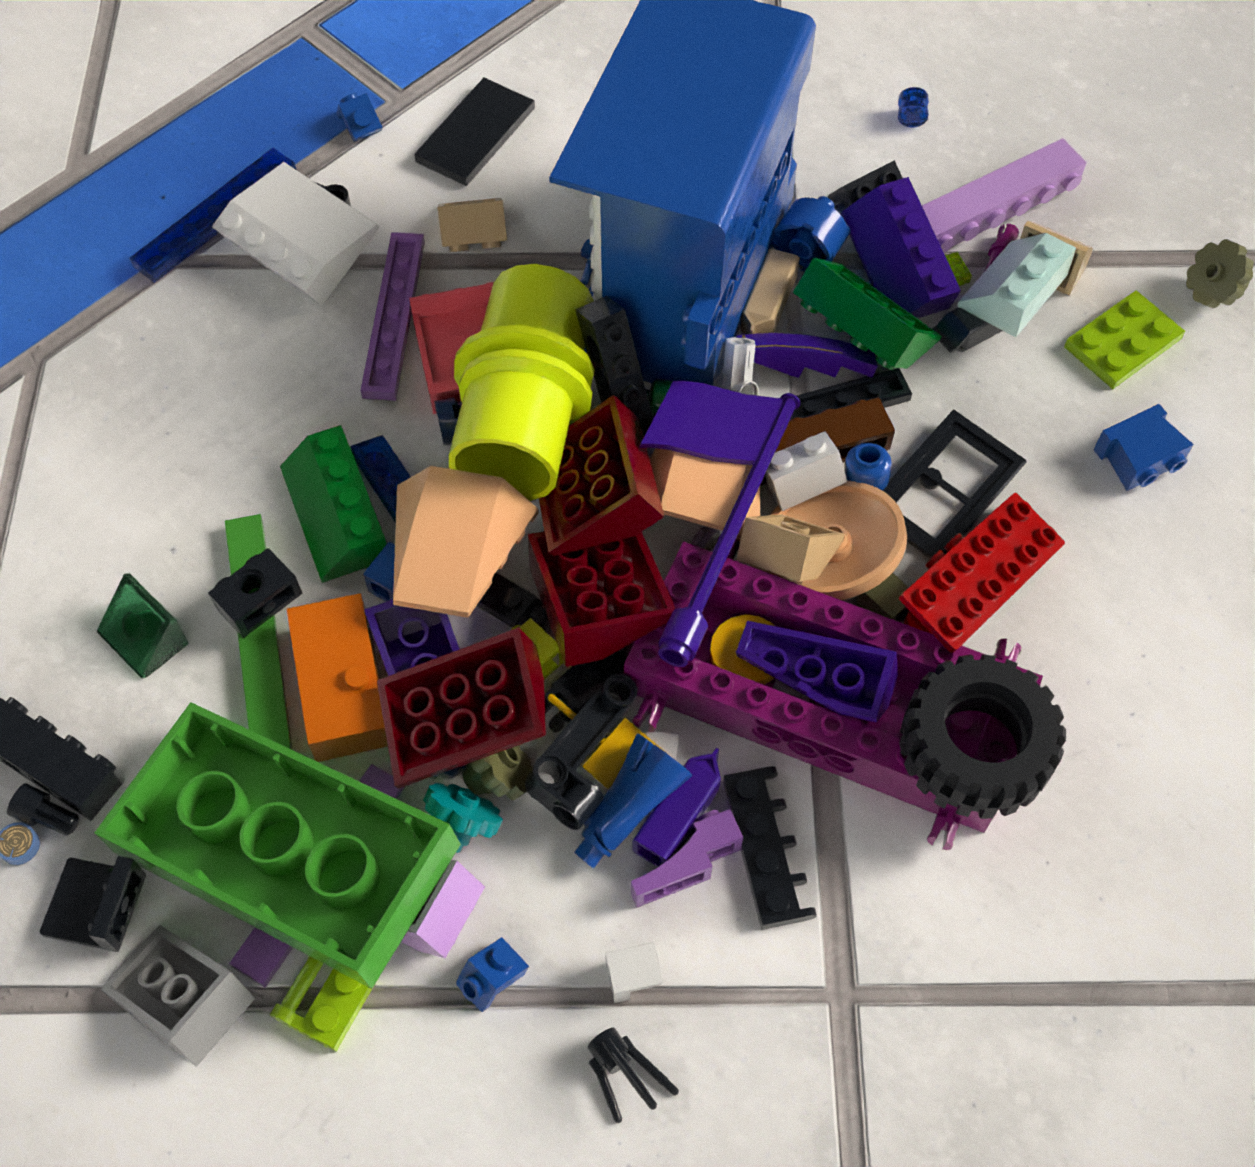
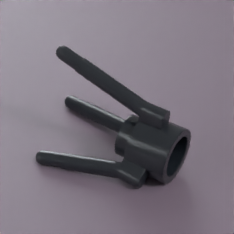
M611 1027L603 1031L589 1043L587 1048L594 1057L589 1061V1065L597 1075L607 1105L616 1123L622 1122V1116L606 1075V1069L610 1074L621 1070L651 1110L657 1108L656 1101L628 1064L631 1057L673 1096L678 1095V1088L635 1048L628 1036L621 1037L616 1028Z

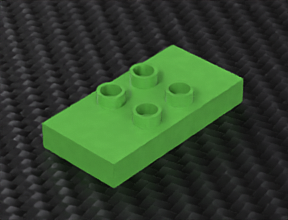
M192 702L189 703L94 832L114 853L122 857L134 859L140 867L371 989L461 845L450 824Z

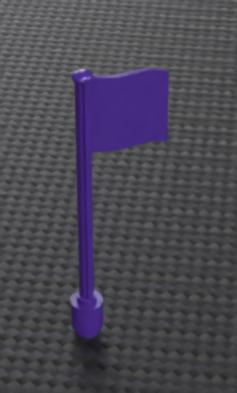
M673 381L641 442L640 448L667 449L715 462L753 465L688 607L673 610L660 637L658 654L663 661L672 666L685 667L689 661H692L705 636L708 623L702 614L789 420L794 410L800 407L799 398L792 393H785L780 398L747 395L704 383Z

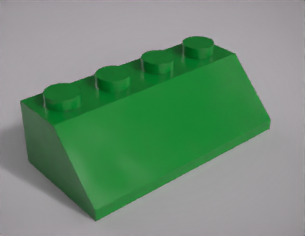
M813 258L792 292L802 299L800 305L814 314L821 313L826 317L825 323L838 332L844 330L852 336L850 342L864 351L871 350L877 355L875 360L889 370H893V368L908 369L937 344L942 337L928 325L839 263Z
M342 425L306 436L280 465L321 583L368 568L387 545Z

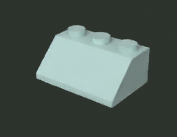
M1048 233L1011 241L960 299L958 307L1017 337L1067 277L1076 247Z

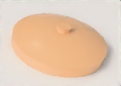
M847 481V483L784 511L778 505L770 514H783L845 534L842 544L818 579L802 582L804 587L839 600L861 595L881 584L894 572L905 553L907 532L904 517L899 506L884 491L869 484ZM770 572V574L781 577V575Z

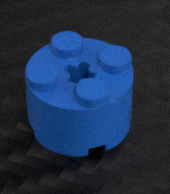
M820 196L818 199L810 197L800 198L793 202L774 230L775 235L772 244L775 250L797 255L800 258L799 264L803 266L801 271L805 272L813 258L832 262L847 240L850 228L845 223L843 217L835 210V205L829 198Z

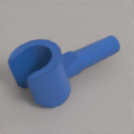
M590 239L585 241L581 249V257L588 259L581 278V282L584 285H588L593 270L591 269L590 257L594 245L590 244Z

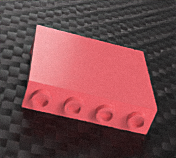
M494 282L409 298L433 414H437L435 401L454 397L458 402L461 401L459 386L454 379L455 356L468 337L481 331Z

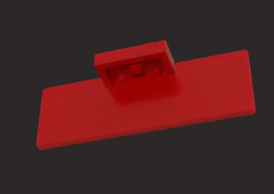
M1013 493L967 536L963 537L958 533L944 547L948 552L946 555L939 550L925 564L929 570L899 596V600L950 653H953L1065 544V541L1057 534L1055 529L1049 526L1032 509L1028 502L1023 500L1017 493Z

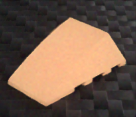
M657 448L650 457L664 515L723 531L753 465L715 462L672 450ZM760 486L746 517L760 516ZM745 519L736 537V539L739 542L741 540Z
M429 466L398 484L393 605L469 618L492 584V577L498 569H502L508 560V553L514 544H518L525 535V528L530 521L533 522L539 514V509L503 477Z

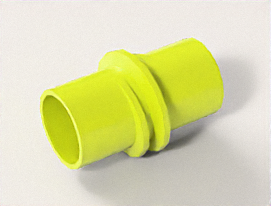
M525 264L516 265L501 272L494 281L481 331L466 339L457 351L454 360V379L459 386L462 405L449 451L450 469L503 477L529 501L547 496L556 487L569 425L590 411L593 394L591 384L595 369L588 354L585 352L586 347L575 309L594 302L589 289L575 276L556 267Z

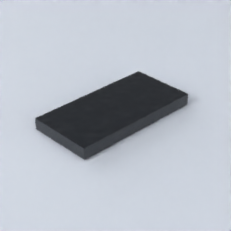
M483 77L414 154L415 162L468 186L535 109V100Z

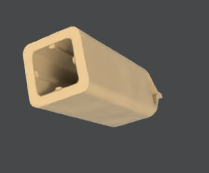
M775 249L768 250L742 312L741 331L743 334L775 332L798 276L800 258L797 255Z

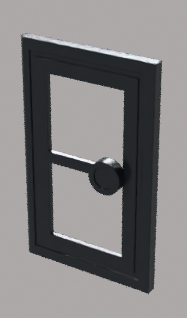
M953 409L889 480L887 487L883 491L897 503L920 477V483L926 489H936L940 486L965 504L936 538L903 515L907 542L931 559L939 550L945 555L948 553L944 547L958 533L962 536L966 534L1027 461ZM956 436L999 465L971 498L943 480L939 470L928 468Z

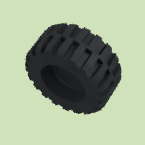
M982 654L980 660H974L973 655L959 656L955 665L952 661L947 660L937 665L935 673L928 672L922 678L918 689L914 690L902 720L900 732L903 735L899 742L901 754L907 756L904 766L910 776L917 774L919 779L916 786L923 794H927L929 791L936 796L934 803L944 809L947 804L957 807L956 814L969 817L971 811L978 812L980 819L993 818L998 810L1001 815L1007 816L1015 813L1020 805L1026 807L1034 801L1061 762L1064 754L1062 746L1066 741V728L1060 725L1064 715L1058 704L1052 705L1051 701L1055 695L1049 687L1045 685L1041 688L1036 683L1039 677L1030 670H1027L1026 673L1016 668L1018 663L1006 659L1005 663L995 661L996 656ZM961 711H979L997 718L1008 728L1015 740L1017 748L1016 757L1003 762L991 763L979 761L966 755L956 747L949 737L945 726V719Z

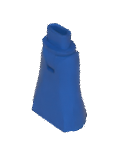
M637 733L623 766L613 784L603 796V801L584 823L585 828L581 833L584 840L574 853L592 868H595L604 855L610 858L612 853L608 850L614 851L640 821L660 802L692 777V774L662 749Z

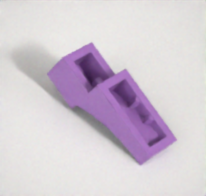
M731 809L721 813L718 810H712L701 815L697 822L693 823L692 837L680 851L658 868L631 881V896L636 908L711 879L713 867L711 862L741 851L743 836Z

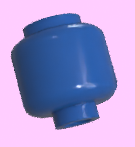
M861 443L854 446L847 453L844 472L847 481L869 484L883 491L890 479L891 457L886 449L877 444Z

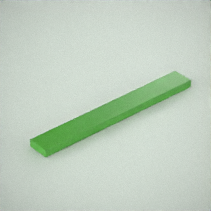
M261 514L225 520L231 575L242 568L249 558L267 549ZM259 588L250 590L248 594L256 592ZM274 615L244 639L238 633L249 730L292 749L277 625Z

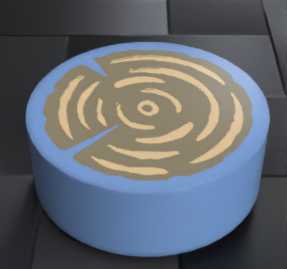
M21 822L12 823L0 831V857L5 862L12 865H21L30 861L37 854L40 847V838L28 824Z

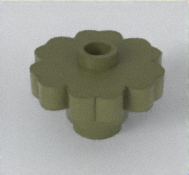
M1224 239L1218 245L1212 242L1206 244L1203 249L1195 254L1196 264L1187 269L1186 287L1193 290L1192 297L1194 301L1210 308H1216L1220 303L1230 306L1236 299L1244 295L1253 278L1252 269L1254 266L1253 260L1246 257V247Z
M520 745L468 763L462 773L463 780L468 789L476 795L493 792L498 797L506 795L510 800L514 801L527 792L525 779L532 769L531 759L527 753L520 750Z

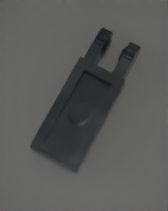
M618 650L603 660L572 666L552 683V688L544 694L545 714L555 706L548 700L549 694H554L558 699L560 698L566 706L578 714L608 677L618 673L624 674V663L627 656ZM559 711L552 717L548 727L554 733H557L563 729L565 721L571 722V719L562 711Z

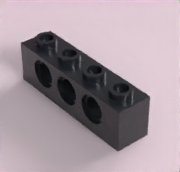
M605 296L575 309L586 351L595 369L594 379L601 403L614 395L639 418L643 436L645 437L653 421V416L626 311L615 301Z

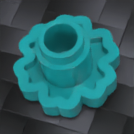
M435 782L433 785H429L423 798V802L426 804L424 808L426 812L450 824L461 844L456 853L461 852L464 846H468L472 837H476L478 834L487 838L496 835L503 821V818L499 816L500 809L494 806L491 801L478 797L469 789L455 784L446 786Z

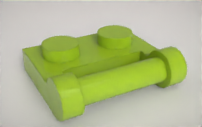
M309 956L281 1004L276 1003L269 1015L289 1028L337 1052L372 989L332 969L305 1017L297 1015L295 1011L324 964Z

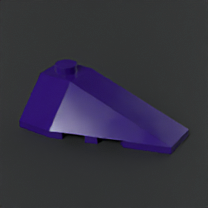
M747 621L736 651L737 657L837 714L872 722H878L888 709L898 677L896 651Z

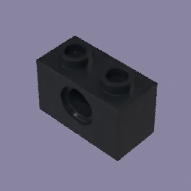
M269 548L249 558L242 568L231 576L221 579L208 592L218 612L243 639L303 594L296 576ZM259 588L256 592L248 594L250 590Z

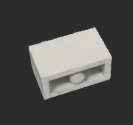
M825 431L784 450L775 452L765 473L769 491L782 511L847 483L839 450Z

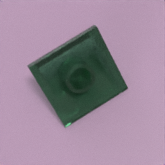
M125 573L96 632L142 679L150 676L186 647L189 642L177 620L130 573Z

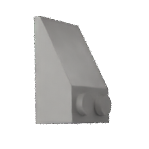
M161 925L152 932L100 989L148 1030L196 1067L255 999L231 971Z

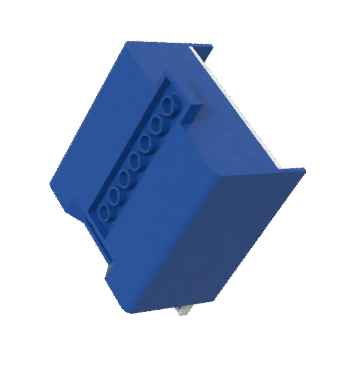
M640 0L549 176V183L593 195L589 206V218L593 220L590 229V244L594 246L590 260L591 269L594 270L589 291L594 301L608 296L625 309L643 381L652 383L655 379L698 382L714 386L716 379L720 376L724 365L726 339L736 337L745 304L767 252L773 247L774 230L788 211L793 198L797 163L792 158L799 97L810 71L816 31L815 21L805 13L754 0Z

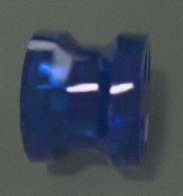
M910 87L899 94L898 120L902 125L914 128L925 124L928 120L929 96L924 89Z

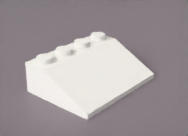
M283 162L233 198L212 227L239 249L323 306L380 226Z

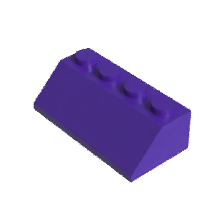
M909 177L876 187L841 212L840 215L850 228V238L874 288L918 319L950 309L961 289Z

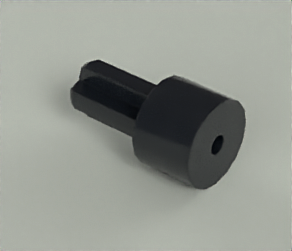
M24 783L16 790L7 808V815L29 826L40 823L65 836L74 832L80 819L76 813L50 802V794L27 783Z

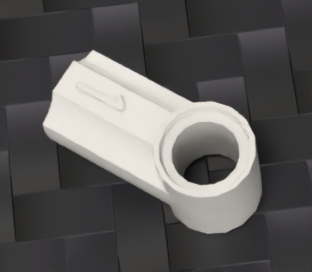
M736 337L726 339L723 374L716 379L714 386L747 395L759 396L758 385L752 381L755 353L754 340Z

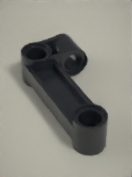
M613 674L606 679L605 683L536 760L525 779V787L528 794L554 814L556 819L572 830H579L603 801L604 797L600 789L589 779L580 775L577 770L625 715L637 696L636 684L625 674ZM609 693L619 695L622 702L614 700ZM544 772L551 775L555 783L544 782L540 778L539 773Z

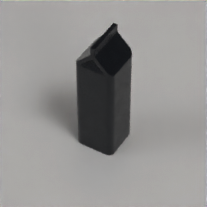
M960 307L947 313L936 326L932 327L934 331L942 336L939 341L950 353L955 350L965 352L1003 331Z

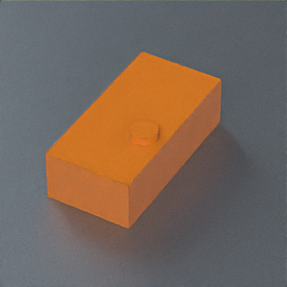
M361 593L286 609L308 746L317 762L388 747L377 680L380 679L370 625L364 611L366 607Z

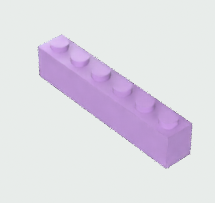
M1062 138L922 205L945 253L952 246L963 241L972 240L977 234L989 228H996L1003 221L1016 215H1023L1030 208L1040 203H1047L1058 194L1072 191L1080 184L1087 162Z

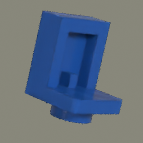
M356 93L350 94L340 100L341 103L338 104L336 114L339 119H343L353 142L382 131L383 127L367 93L360 96Z
M501 937L467 960L456 981V985L460 988L465 998L483 1012L490 1007L497 994L525 975L529 965Z

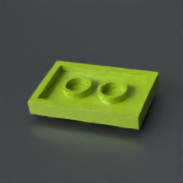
M1135 290L1069 337L1064 348L1113 390L1179 342L1186 331Z

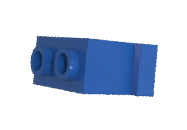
M1160 404L1103 430L1094 447L1095 453L1101 460L1108 458L1126 491L1139 485L1146 487L1153 483L1159 475L1167 471L1174 473L1180 470L1188 461L1186 457L1194 444L1165 419L1168 413Z

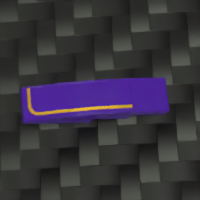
M757 333L736 336V338H748L755 341L754 363L797 378L800 377L804 367L836 378L841 367L869 377L874 375L878 367L875 354L871 350L864 351L852 343L841 340L787 333Z

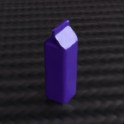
M715 748L712 754L692 757L686 761L684 767L692 774V777L660 802L651 812L632 840V851L658 868L681 849L693 831V823L697 822V819L705 813L719 792L721 777L717 764L718 748Z

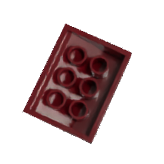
M614 395L569 425L556 487L547 496L539 498L548 552L552 556L634 537L664 518L647 448H640L644 436L639 418Z
M545 531L528 534L529 567L565 667L603 660L666 624L673 610L676 609L642 532L634 537L552 556L548 552Z
M519 627L377 680L394 785L398 789L546 736L544 677L535 643Z

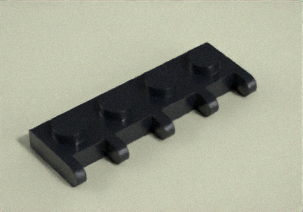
M775 766L724 775L723 777L729 807L743 836L741 853L761 930L807 921L817 917L814 907L800 909L794 887L807 883L805 873L790 874L784 849L796 846V838L794 835L780 837L774 812L785 810L787 808L786 802L783 798L770 800L765 780L778 776Z

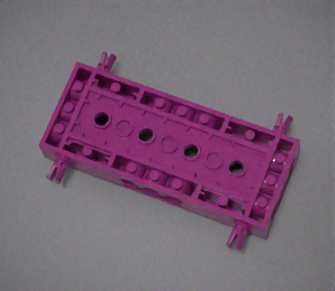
M737 539L734 541L702 612L708 623V629L695 658L689 661L685 667L672 666L660 658L658 642L667 623L634 642L624 663V674L635 682L637 696L644 698L636 716L632 720L633 724L638 728L641 727L647 716L651 714L648 722V732H655L663 710L667 707L937 814L931 832L927 837V842L933 846L941 830H944L942 850L952 849L959 824L985 833L993 818L980 819L978 812L971 811L969 817L956 814L957 807L947 804L944 809L934 803L936 796L929 791L927 794H923L916 786L919 779L917 774L910 776L904 766L907 756L901 754L899 743L903 735L900 732L902 720L914 690L918 689L922 678L928 672L935 673L937 665L947 660L952 661L955 665L959 656L973 655L974 660H980L984 653L965 646H961L955 652L950 653L933 634L735 561L733 559L740 545ZM684 541L664 580L676 609L688 607L713 553ZM746 614L760 616L773 623L776 627L896 651L898 677L889 707L878 722L837 714L811 698L807 702L773 689L776 678L763 685L712 665L710 655L712 636L720 624L731 617ZM999 639L994 656H996L995 661L1005 663L1006 659L1016 662L1022 649L1021 645L1016 642L1009 656H1006L1007 639ZM1018 666L1016 667L1024 673L1027 672V670ZM1034 673L1039 677L1036 683L1040 686L1043 676ZM961 711L945 719V726L949 737L956 747L966 755L979 761L991 763L1003 762L1016 757L1017 748L1015 740L1008 728L997 718L979 711Z

